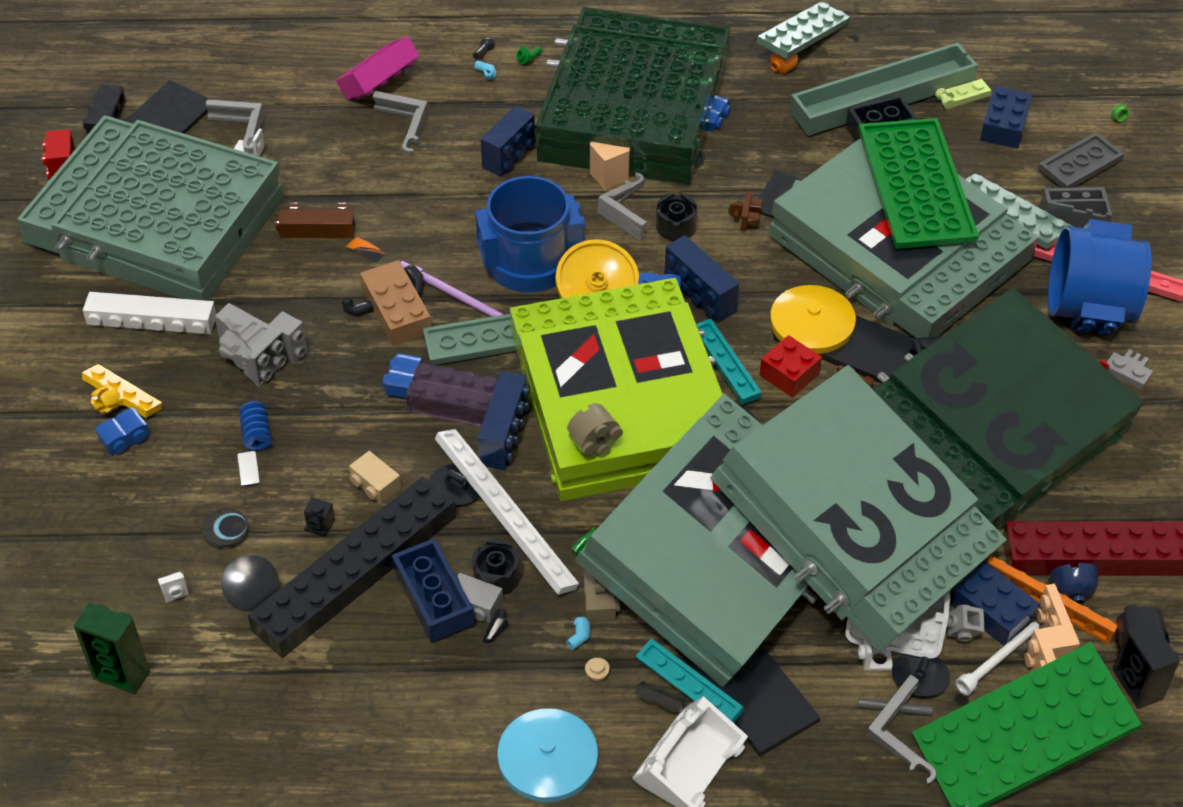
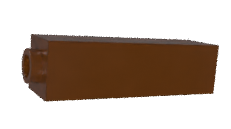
M290 202L289 209H280L279 218L275 220L276 230H279L280 238H354V210H347V202H339L338 210L298 209V202Z

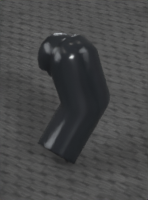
M414 265L404 267L418 294H421L423 274Z
M350 297L342 300L343 310L354 315H361L374 310L370 300L360 304L353 303V299Z

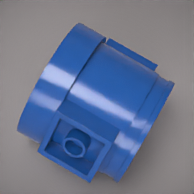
M516 177L501 183L491 192L487 201V209L475 211L476 238L483 264L490 276L498 284L507 289L525 293L541 292L556 286V270L561 257L572 246L585 241V234L582 229H585V220L583 216L580 217L579 202H575L573 194L567 195L558 184L542 177Z
M1090 219L1083 228L1065 226L1058 237L1050 268L1048 283L1049 314L1054 317L1071 319V328L1077 329L1078 332L1088 333L1093 331L1098 332L1102 336L1113 334L1124 321L1135 323L1143 311L1150 284L1152 267L1150 244L1147 241L1131 239L1132 225Z

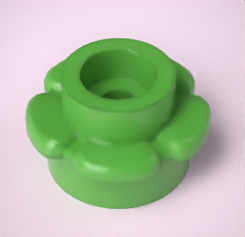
M1123 104L1114 106L1111 110L1112 120L1124 122L1129 116L1127 106Z

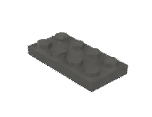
M1095 132L1041 162L1038 169L1061 188H1073L1123 160L1124 153Z

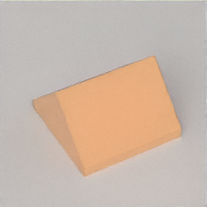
M596 142L590 143V174L604 190L629 179L630 148Z

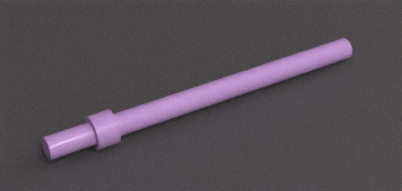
M404 261L400 262L403 268L410 265ZM416 266L423 274L424 282L490 317L504 315L425 273L424 269Z

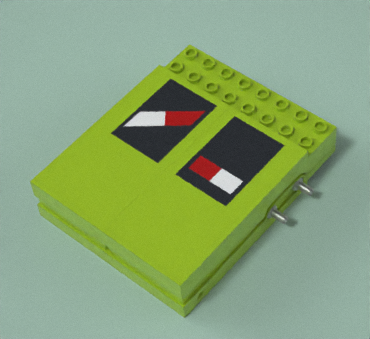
M676 278L510 308L511 333L519 356L522 375H527V385H530L529 398L552 472L551 481L552 484L555 483L560 501L636 487L698 419L723 395L711 365L715 364V358L713 356L708 357L701 339L705 335L704 329L698 330L688 302L685 303ZM591 404H601L623 430L622 436L617 439L611 447L610 453L605 457H600L599 455L595 457L585 456L568 436L567 426L572 417L580 410L585 412L590 409L588 406Z

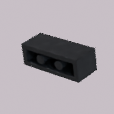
M100 84L98 91L94 94V101L89 106L88 115L83 120V128L86 129L87 135L104 115L119 119L126 102L123 86Z

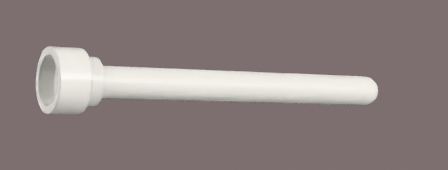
M1032 622L973 673L962 674L955 681L957 689L963 695H970L976 690L978 681L1032 636L1034 630L1039 629V624Z

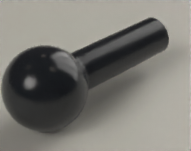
M490 37L483 38L480 42V47L473 53V58L479 59L486 51L494 49V40Z

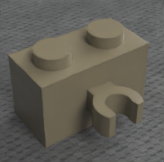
M583 571L587 619L590 623L616 622V612H620L619 598H615L614 594L590 573Z

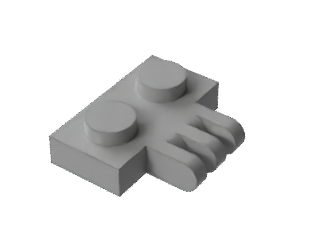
M1130 349L1124 357L1114 352L1107 361L1110 365L1108 372L1114 377L1142 390L1153 373L1152 370L1145 367L1149 358L1144 357L1141 362L1139 361L1141 358L1139 353L1132 358L1134 351Z

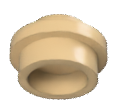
M602 658L590 659L585 666L586 675L596 682L604 680L609 674L608 662Z

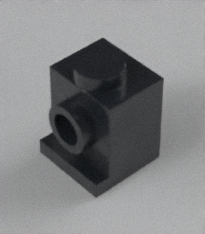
M311 497L304 510L306 521L304 530L326 537L335 521L333 503Z

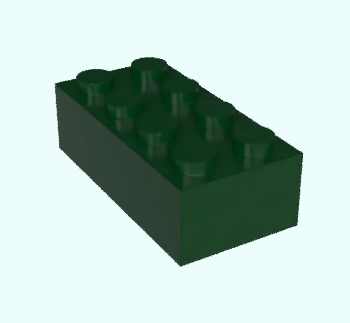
M88 603L74 624V629L93 680L136 695L150 670L133 618L127 613L112 611L104 605L98 606Z

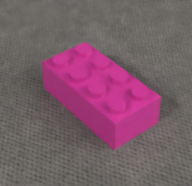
M405 36L388 43L335 81L347 100L351 98L357 100L362 96L366 97L375 91L373 88L387 83L389 77H395L402 72L400 69L414 64V59L419 54L409 37Z

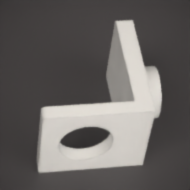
M262 129L257 131L252 140L253 143L249 144V146L253 145V155L260 156L264 149ZM239 140L234 149L244 152L243 140Z
M181 572L158 579L166 603L189 595L184 576Z
M864 635L863 643L858 646V656L863 661V670H892L891 651L882 650L879 652L877 648H871V642ZM875 654H882L886 657V662L884 664H877L873 661L872 657Z

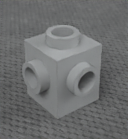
M959 605L956 609L950 611L947 622L948 636L955 637L962 642H967L983 633V609L969 605Z

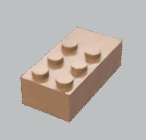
M394 261L361 272L362 291L367 300L372 302L373 311L392 347L424 336L423 328L431 327V317L400 261Z

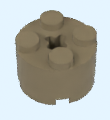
M591 404L588 406L590 409L585 412L580 410L572 417L567 426L568 436L585 456L595 457L599 455L600 457H605L610 453L611 447L617 439L622 436L623 430L601 404Z

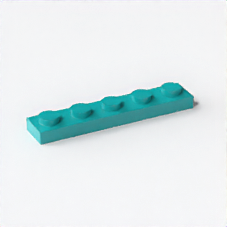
M712 319L697 323L698 330L704 329L705 335L701 339L708 356L715 358L714 365L739 402L743 405L761 398L762 392Z
M652 638L636 655L638 661L691 701L695 702L704 696L733 723L743 713L744 708L742 705Z

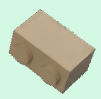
M370 451L349 465L350 480L353 485L362 488L370 499H375L381 505L401 490L400 475Z

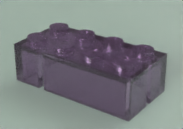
M419 362L406 393L408 412L482 426L499 377L483 375V378H481L478 373Z

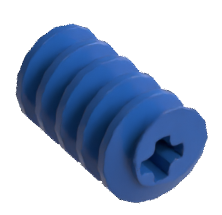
M257 401L248 402L239 410L243 444L252 451L265 450L272 444L268 415L265 410L266 406Z

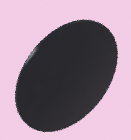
M455 464L438 468L430 477V482L455 501L457 506L472 503L480 497Z
M243 555L234 559L224 570L221 580V587L226 600L235 608L243 611H253L276 593L279 586L278 574L274 566L267 559L258 555Z
M902 654L894 661L892 666V676L899 687L903 685L910 675L919 680L916 684L917 689L912 694L915 696H936L942 693L950 682L949 669L938 657L928 658L925 656L919 657Z

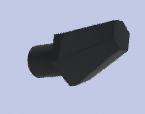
M497 610L496 618L491 620L483 638L484 643L492 642L508 625L509 622L505 618L506 610Z

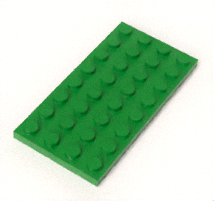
M938 118L859 124L860 138L896 249L978 242L979 234Z
M1089 642L912 733L927 762L934 767L936 771L935 777L951 807H986L1141 729L1142 724L1093 644Z

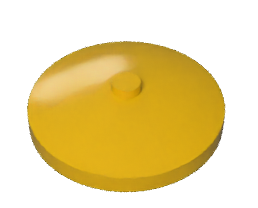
M587 240L572 246L561 257L556 270V289L561 299L638 285L639 272L633 258L619 245L605 240Z
M803 285L785 291L773 303L770 315L771 328L780 341L790 335L817 354L831 352L845 345L853 335L856 322L855 311L851 303L843 295L830 288L817 285Z

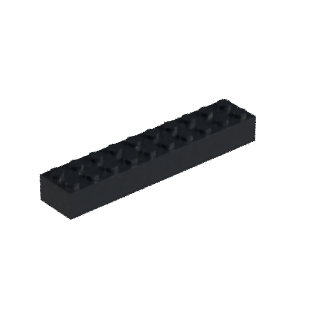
M422 476L250 612L247 616L251 631L283 659L393 569V554L428 541L456 518L455 501Z

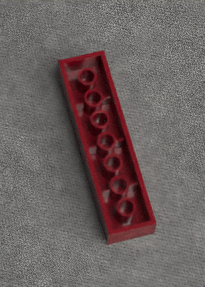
M1006 521L1003 536L1007 539L1003 543L1006 564L1026 573L1028 576H1050V571L1057 567L1070 564L1071 568L1079 567L1078 563L1096 565L1099 576H1183V522Z

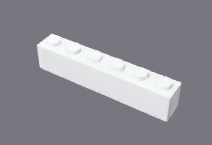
M89 292L83 308V314L87 325L211 334L215 323L216 310L214 301Z

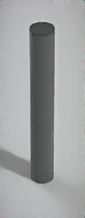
M858 698V708L883 710L889 703V701ZM905 703L899 712L932 716L933 706Z

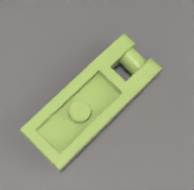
M982 79L949 89L940 88L935 92V96L938 100L942 101L945 109L989 97L991 89Z

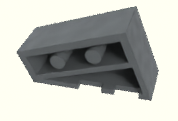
M1105 187L1044 188L1040 208L1071 226L1083 228L1090 219L1111 222L1112 212Z

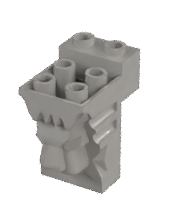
M230 303L215 315L220 339V356L233 360L237 367L245 370L244 374L258 387L265 381H268L286 361L294 364L307 351L303 322L283 311L269 325Z

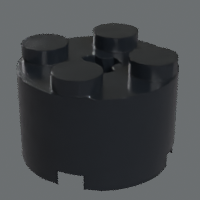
M674 194L662 197L658 201L656 209V229L664 237L669 238L672 242L684 235L689 237L694 233L697 221L696 202L684 194H681V197L674 196Z
M494 539L475 549L472 556L473 578L502 588L503 594L511 593L520 579L519 554L512 547V544L504 540Z
M1137 605L1125 607L1124 612L1115 620L1120 647L1128 630L1153 621L1158 629L1163 631L1169 644L1170 639L1160 608L1138 607Z

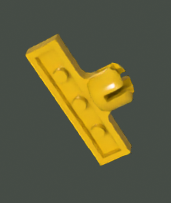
M99 364L82 372V380L97 388L91 393L93 397L91 398V404L100 414H108L119 406L124 405L128 408H135L141 416L147 418L162 408V402Z

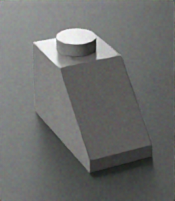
M459 573L458 581L474 609V619L490 623L503 603L502 588Z

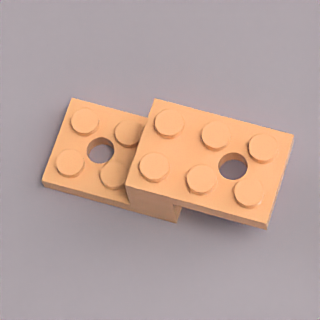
M1055 584L1046 585L1043 595L1040 597V607L1036 617L1044 628L1034 630L1032 638L1029 640L1028 651L1025 653V663L1028 668H1031V671L1074 651L1080 645Z

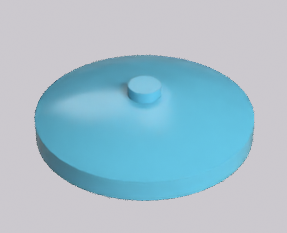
M539 709L521 715L506 728L498 745V765L505 782L519 795L539 802L561 801L580 792L592 779L598 762L597 743L591 729L577 716L558 709Z

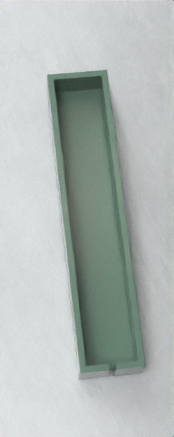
M957 42L792 94L790 113L805 133L810 136L846 124L849 107L897 95H902L907 104L934 96L935 92L940 88L949 89L975 81L978 64L970 55H967L964 48Z

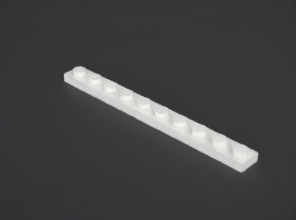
M457 430L438 432L435 440L467 478L468 482L554 591L559 595L576 590L579 584Z

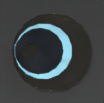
M224 508L208 515L203 522L202 532L205 542L210 547L217 550H223V548L228 547L233 549L242 544L247 538L249 526L247 518L242 512Z

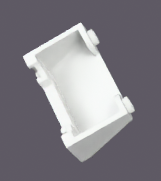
M951 591L883 650L919 657H937L941 653L946 632ZM848 618L846 626L847 639L854 644H862L864 634Z
M703 696L679 713L637 770L633 780L644 789L675 807H704L706 803L704 801V790L726 759L731 756L737 757L745 748L743 743L748 736Z

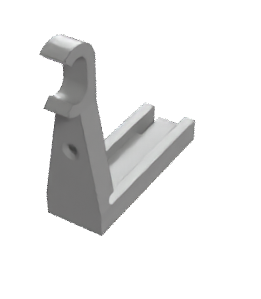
M375 91L372 96L376 103L374 106L375 110L413 117L402 147L405 155L414 156V150L408 147L411 143L416 145L420 143L418 135L429 116L427 101Z
M207 100L205 105L209 113L207 116L208 120L248 122L246 135L243 140V150L246 153L254 154L253 145L249 146V144L253 143L252 140L264 120L262 104Z
M636 172V182L632 183L624 180V185L599 197L597 213L640 241L645 238L646 234L643 233V227L647 225V222L620 204L629 195L643 186L644 177Z
M910 675L868 728L867 736L910 765L909 773L914 772L916 767H921L930 774V777L926 779V785L928 786L934 782L936 776L934 767L885 730L917 689L916 684L919 680Z

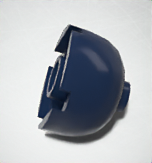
M1078 563L1079 567L1071 568L1069 564L1051 570V584L1056 585L1060 594L1068 596L1078 604L1084 603L1086 601L1085 598L1092 596L1097 590L1099 575L1097 566L1094 564Z

